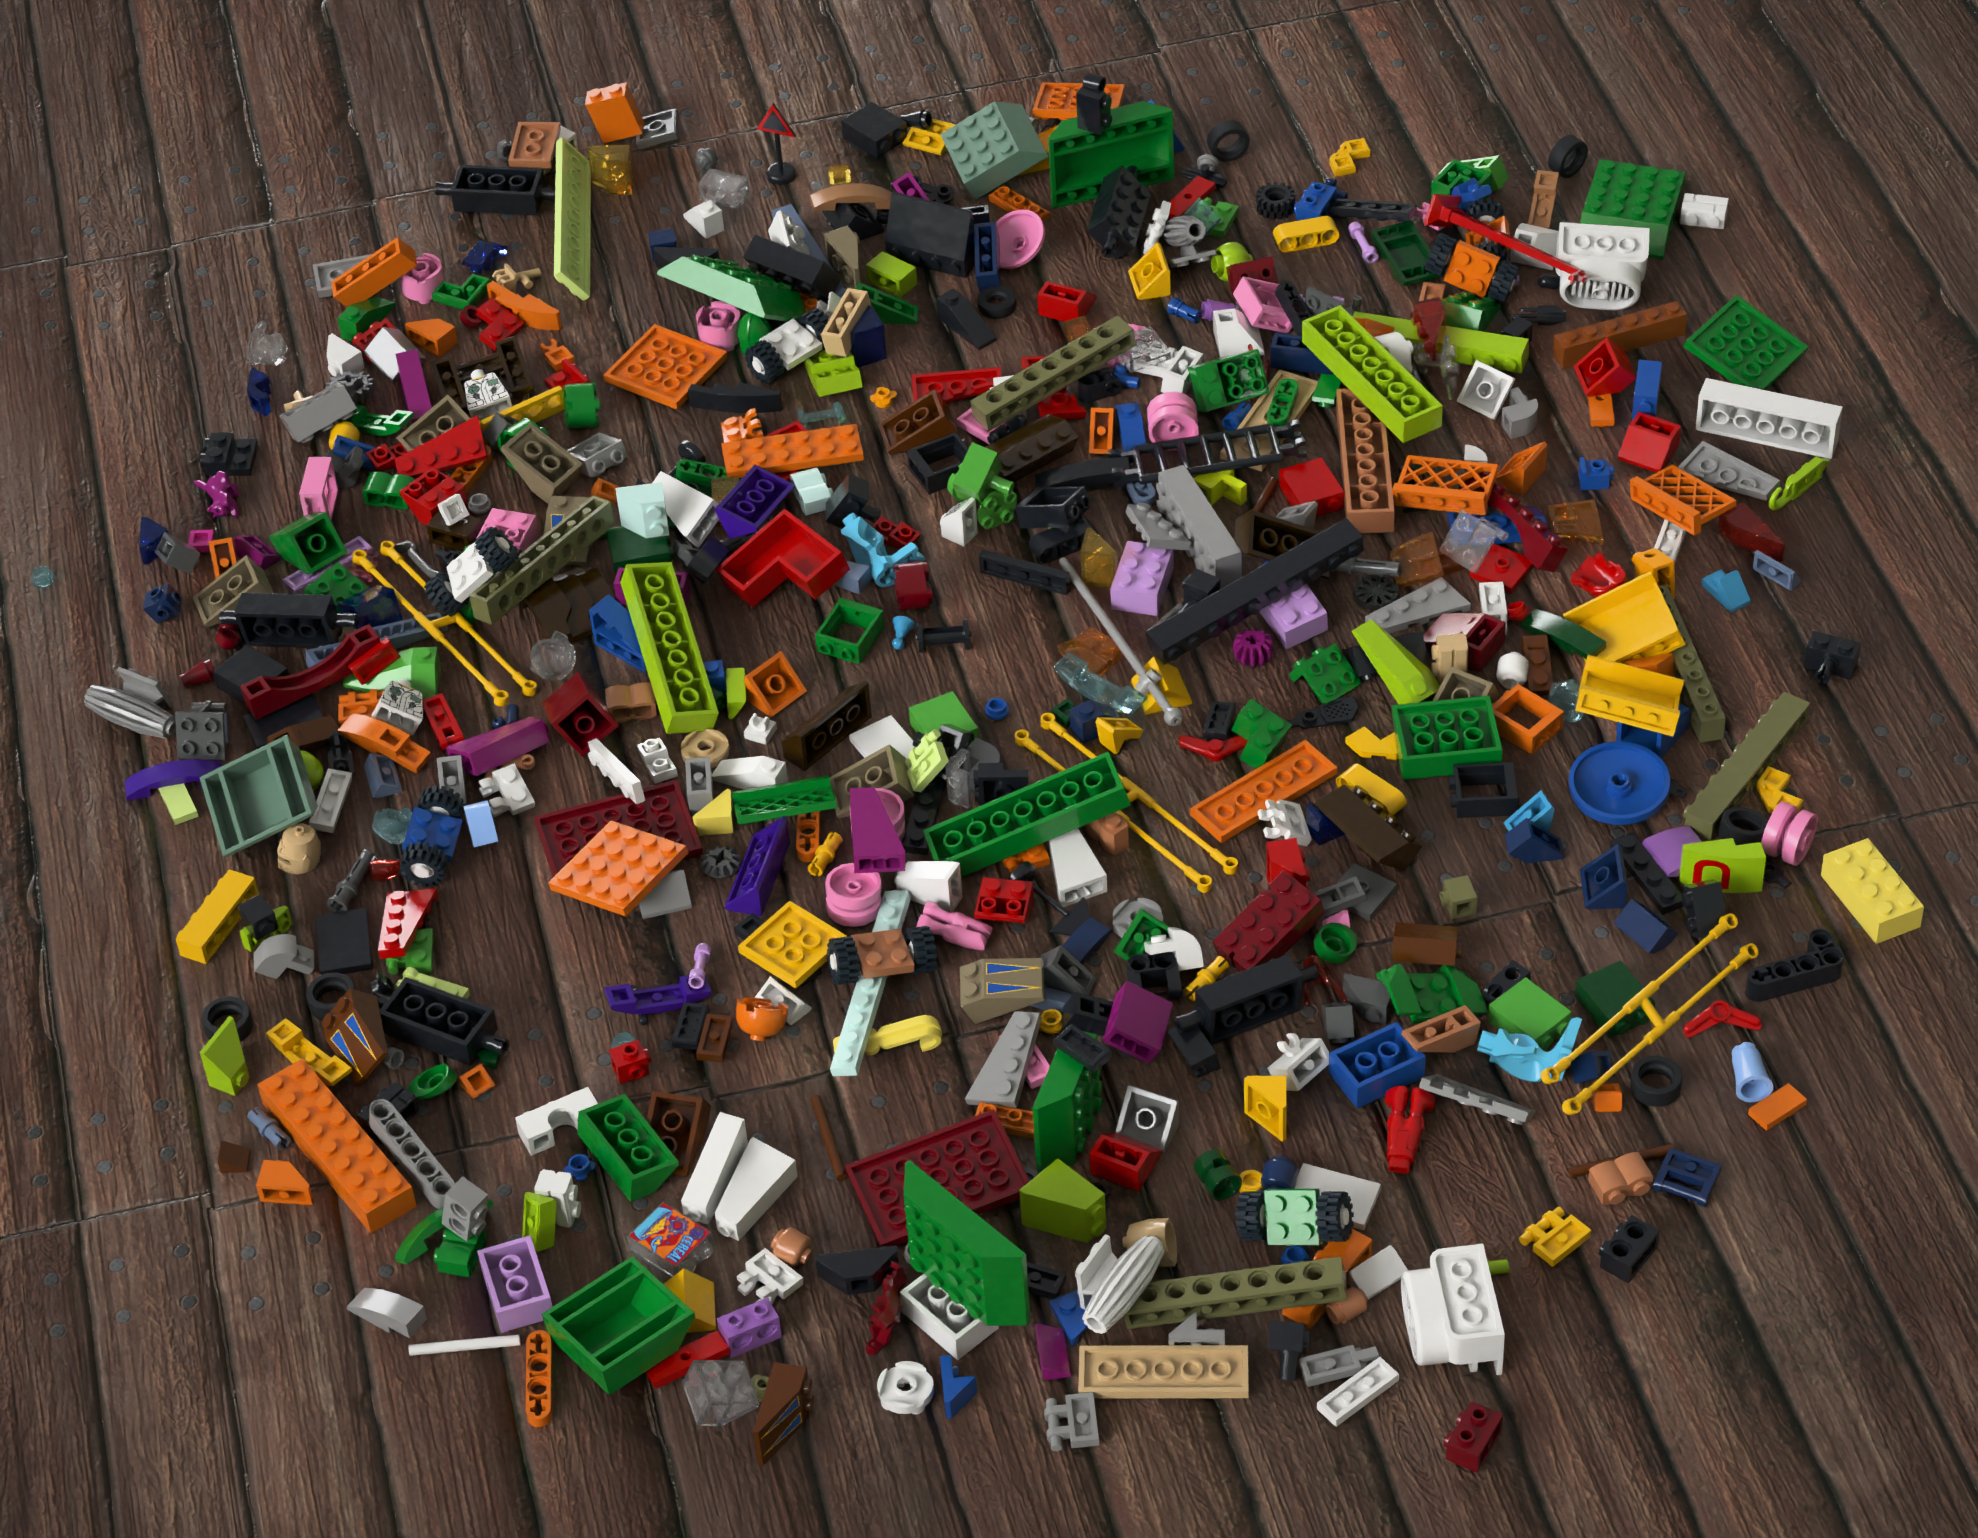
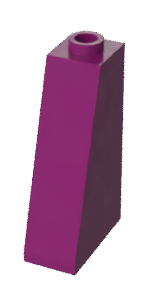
M417 349L395 354L407 409L415 415L410 419L411 424L432 408Z
M530 716L446 747L448 756H462L464 773L478 776L550 742L547 735L548 727L543 719Z
M875 787L850 788L854 873L905 871V850Z

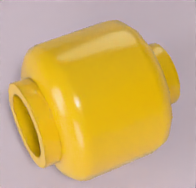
M339 422L330 431L329 447L331 450L333 449L334 440L337 435L359 442V430L350 422Z

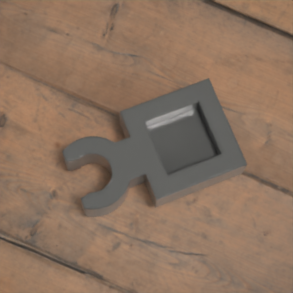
M675 540L673 544V550L678 553L677 556L685 562L686 566L700 550L699 548H693L692 544L688 541H684V544Z

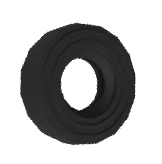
M1005 286L988 287L982 290L977 298L979 312L983 316L993 319L1005 318L1011 315L1017 305L1015 293ZM997 299L1005 301V303L1000 305L989 304L990 301Z

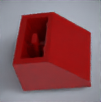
M1046 281L1037 294L1038 315L1079 325L1097 297L1087 291Z
M1638 412L1628 426L1618 454V460L1656 473L1665 468L1680 446L1681 425Z
M434 467L399 491L401 497L419 522L426 526L439 510L437 504L455 494H460L466 508L468 507L464 486Z
M1297 838L1266 842V877L1268 885L1285 870L1309 890V885L1306 883L1310 881L1309 867L1303 865L1305 863V853L1303 847L1299 848Z
M983 877L974 918L1019 923L1029 922L1034 906L1033 882Z
M1116 1132L1101 1134L1089 1153L1090 1173L1139 1192L1163 1154V1150Z

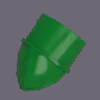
M750 312L744 314L740 319L737 330L740 351L743 355H745L746 349L759 342L760 338L772 332L771 325L765 318Z

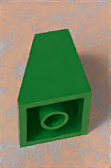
M326 512L307 514L269 536L281 558L307 575L348 553Z

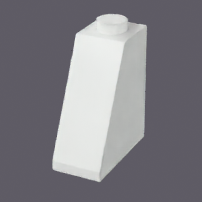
M907 861L905 871H898L895 875L894 883L897 890H909L911 900L923 905L927 901L937 903L939 908L951 913L963 897L960 863Z

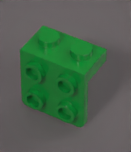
M339 562L330 569L325 570L317 580L311 582L304 590V593L309 595H332L339 613H349L366 599L371 592V589Z
M1336 643L1326 649L1324 646L1318 648L1312 653L1313 657L1308 660L1306 657L1300 659L1293 664L1295 669L1288 674L1293 682L1304 677L1322 704L1340 698L1361 683Z

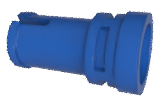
M1177 297L1172 298L1167 307L1169 314L1183 317L1194 324L1200 320V317H1197V315H1202L1200 310L1186 305L1184 301Z
M1241 402L1233 412H1230L1223 418V427L1227 431L1237 429L1251 410V405Z

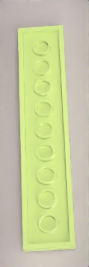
M561 137L556 141L554 277L559 283H563L568 287L573 295L578 296L584 301L590 297L591 162L567 140Z

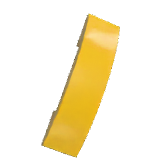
M286 1018L266 1032L268 1039L291 1063H295L303 1058L327 1086H334L352 1072V1068L337 1056L329 1057L304 1038L302 1030Z

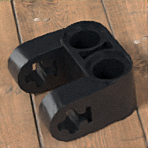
M1165 952L1153 955L1144 953L1129 957L1127 960V981L1141 988L1166 986L1169 1000L1182 999L1179 969L1176 958L1172 953Z

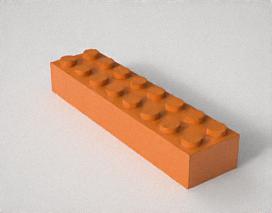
M303 1058L257 1084L262 1103L371 1234L417 1207L412 1186Z

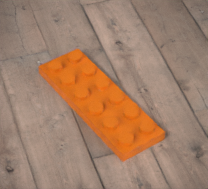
M857 424L721 443L728 480L743 478L754 465L771 473H779L864 460Z
M1304 740L1190 808V816L1220 843H1223L1260 821L1257 812L1259 809L1268 810L1265 804L1267 799L1273 800L1275 803L1279 799L1291 802L1337 774V766L1307 740Z

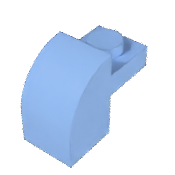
M488 800L463 806L472 845L478 847L498 842Z

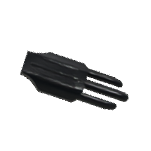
M1207 164L1202 165L1201 170L1187 167V171H1180L1182 177L1194 180L1197 176L1216 183V187L1224 188L1227 184V179L1218 172L1210 171V167Z
M1557 306L1520 308V312H1537V314H1515L1521 318H1536L1525 320L1539 325H1556L1566 322V310H1562Z

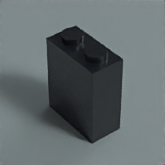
M870 102L841 121L843 138L876 158L901 144L907 136V122L873 102Z
M248 644L213 671L217 688L245 705L246 703L240 688L241 685L260 676L279 677L289 675L287 667Z

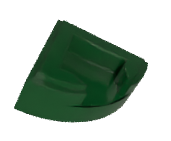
M1067 698L1051 709L1055 719L1067 728L1070 726V709L1074 707V703L1070 698Z
M486 1048L477 1053V1058L486 1067L497 1069L501 1057L499 1053Z

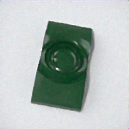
M1412 220L1371 230V236L1380 257L1386 260L1393 278L1400 285L1408 286L1445 276V272L1442 276H1439L1424 269L1431 249Z

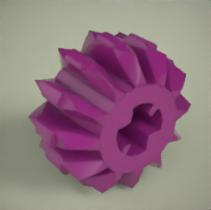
M1253 628L1252 631H1247L1244 629L1242 634L1236 635L1233 652L1236 661L1242 662L1243 666L1249 664L1253 668L1254 665L1263 666L1264 662H1270L1271 655L1274 652V645L1270 634H1265L1264 630L1255 631Z

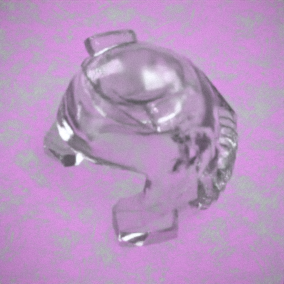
M261 320L254 327L255 330L249 337L246 354L247 361L252 365L262 364L270 366L275 364L278 366L286 359L284 356L288 347L280 333L272 335L265 333L266 322Z
M555 631L551 639L538 641L532 647L530 653L532 663L530 669L541 678L549 681H558L566 678L574 669L576 657L574 646L567 640L569 637Z

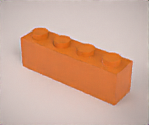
M395 238L331 281L333 297L346 307L367 300L417 266L415 250L400 238Z
M1352 1229V1234L1349 1235V1240L1345 1242H1328L1327 1246L1323 1250H1319L1313 1260H1320L1328 1257H1342L1347 1285L1349 1271L1372 1257V1239ZM1329 1303L1282 1309V1314L1297 1323L1306 1324L1307 1328L1311 1329L1326 1311L1325 1306Z

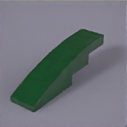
M1535 609L1519 623L1521 628L1532 635L1546 634L1548 646L1554 650L1559 647L1571 656L1577 653L1587 660L1588 655L1597 656L1606 648V641L1585 628L1549 612Z

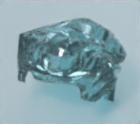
M1574 679L1553 683L1548 696L1549 703L1564 711L1563 721L1578 722L1584 715L1582 712L1575 711L1580 683Z
M405 807L397 811L387 808L380 813V810H377L372 823L373 832L389 843L402 844L412 816L410 809Z

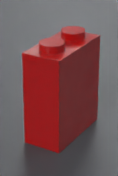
M1322 457L1279 470V488L1291 506L1316 501L1318 504L1316 517L1344 509V491Z

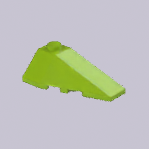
M1371 619L1351 631L1398 705L1424 702L1437 693L1440 684L1431 670L1374 620Z

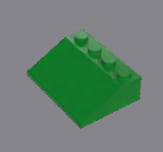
M1490 695L1392 705V717L1402 780L1453 775V764L1502 763V746Z

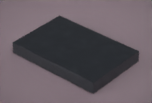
M313 693L258 720L254 718L252 713L243 717L256 748L259 749L267 745L268 736L288 726L322 718L323 715Z
M366 908L316 915L321 975L326 973L346 974L372 969L368 913Z

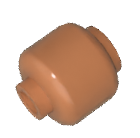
M793 1227L779 1230L771 1243L773 1254L792 1268H796L801 1263L805 1265L813 1254V1250L810 1249L811 1238Z

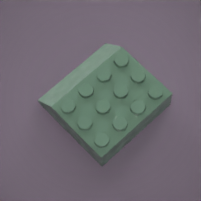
M995 101L940 134L964 185L974 200H977L1048 157L1022 104Z
M288 735L199 777L224 858L313 816L318 807L300 748Z

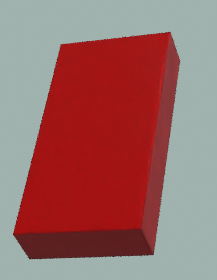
M386 637L348 665L359 683L363 685L400 658V655Z

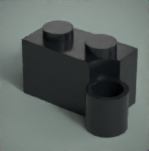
M1088 72L1083 79V86L1076 92L1078 128L1099 135L1106 128L1110 127L1112 123L1110 110L1112 99L1109 94L1103 92L1106 86L1105 77Z

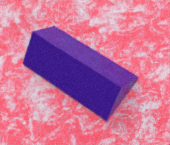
M754 465L715 509L729 539L756 532L790 494L795 485Z
M781 817L752 836L724 906L726 910L746 914L754 913L758 916L763 915L790 845L787 818Z

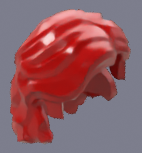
M1602 552L1596 553L1595 557L1587 556L1584 564L1579 566L1580 569L1578 568L1572 572V577L1570 578L1573 585L1584 589L1595 598L1625 584L1627 581L1626 573L1621 565L1611 560L1607 561Z

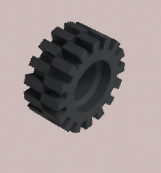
M1274 182V185L1266 183V186L1262 185L1261 189L1257 190L1256 209L1260 215L1264 214V218L1270 216L1271 220H1274V217L1280 220L1282 216L1287 218L1288 214H1293L1295 193L1290 185L1285 186V183L1282 182L1280 185H1277V182Z

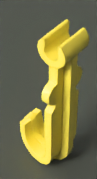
M921 1015L885 1025L878 1031L872 1028L865 1053L872 1056L879 1052L880 1047L886 1050L919 1039L922 1052H925L941 1044L942 1029L938 1020L929 1015ZM839 1036V1037H836V1038L833 1040L834 1054H835L836 1047H837V1044H838V1041H839L840 1036Z

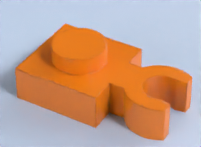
M550 339L551 346H545L543 343L540 344L545 361L555 372L563 369L562 360L565 358L570 363L575 364L574 356L564 345L558 347L555 339Z

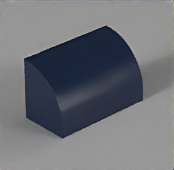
M1632 898L1613 922L1648 953L1661 951L1678 934L1675 929L1647 906Z

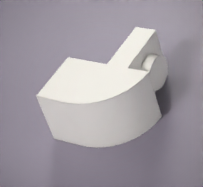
M1168 927L1169 938H1166V935H1156L1151 937V941L1144 942L1145 952L1150 955L1171 952L1176 958L1179 971L1204 967L1199 942L1193 935L1182 929Z

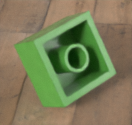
M971 443L952 483L957 498L964 501L971 497L975 498L976 506H980L992 489L1007 496L1011 494L1014 482L998 476L1002 465L997 452L976 443Z

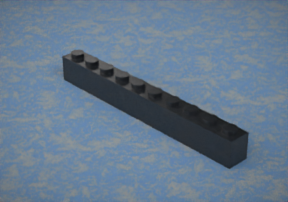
M1345 518L1148 630V647L1164 665L1178 659L1182 654L1191 649H1196L1203 642L1217 637L1224 630L1238 625L1245 618L1257 614L1261 609L1278 602L1287 594L1299 590L1301 586L1318 579L1322 574L1339 567L1350 558L1357 557L1364 551L1362 534Z

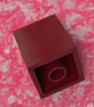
M579 672L542 702L551 725L582 757L590 751L589 741L595 738L601 741L619 726L595 689Z

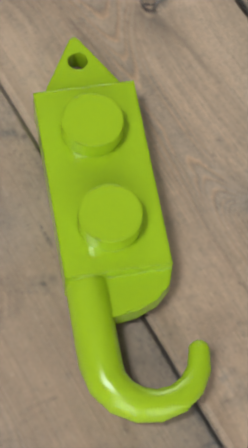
M1816 456L1810 462H1806L1800 470L1787 478L1786 486L1780 498L1777 499L1782 491L1781 487H1778L1769 499V508L1777 511L1789 501H1794L1822 478V472L1830 460Z

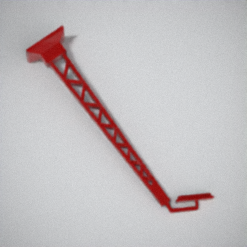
M1433 194L1424 225L1452 227L1453 223L1571 274L1568 277V280L1571 281L1570 284H1573L1575 281L1585 283L1588 280L1589 274L1585 273L1584 270L1465 214V211L1458 208L1461 201L1460 196Z

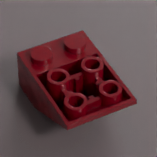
M1442 613L1424 633L1425 646L1432 651V645H1436V637L1438 635L1449 634L1452 636V634L1464 633L1468 644V667L1480 672L1505 643L1506 622L1485 613Z

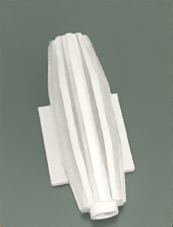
M1105 1234L1099 1243L1093 1245L1090 1255L1084 1263L1081 1262L1075 1271L1078 1286L1077 1293L1079 1295L1080 1307L1085 1310L1082 1320H1084V1324L1090 1330L1100 1334L1107 1332L1133 1306L1152 1280L1164 1255L1162 1242L1158 1238L1142 1236L1117 1259L1112 1253L1110 1236Z

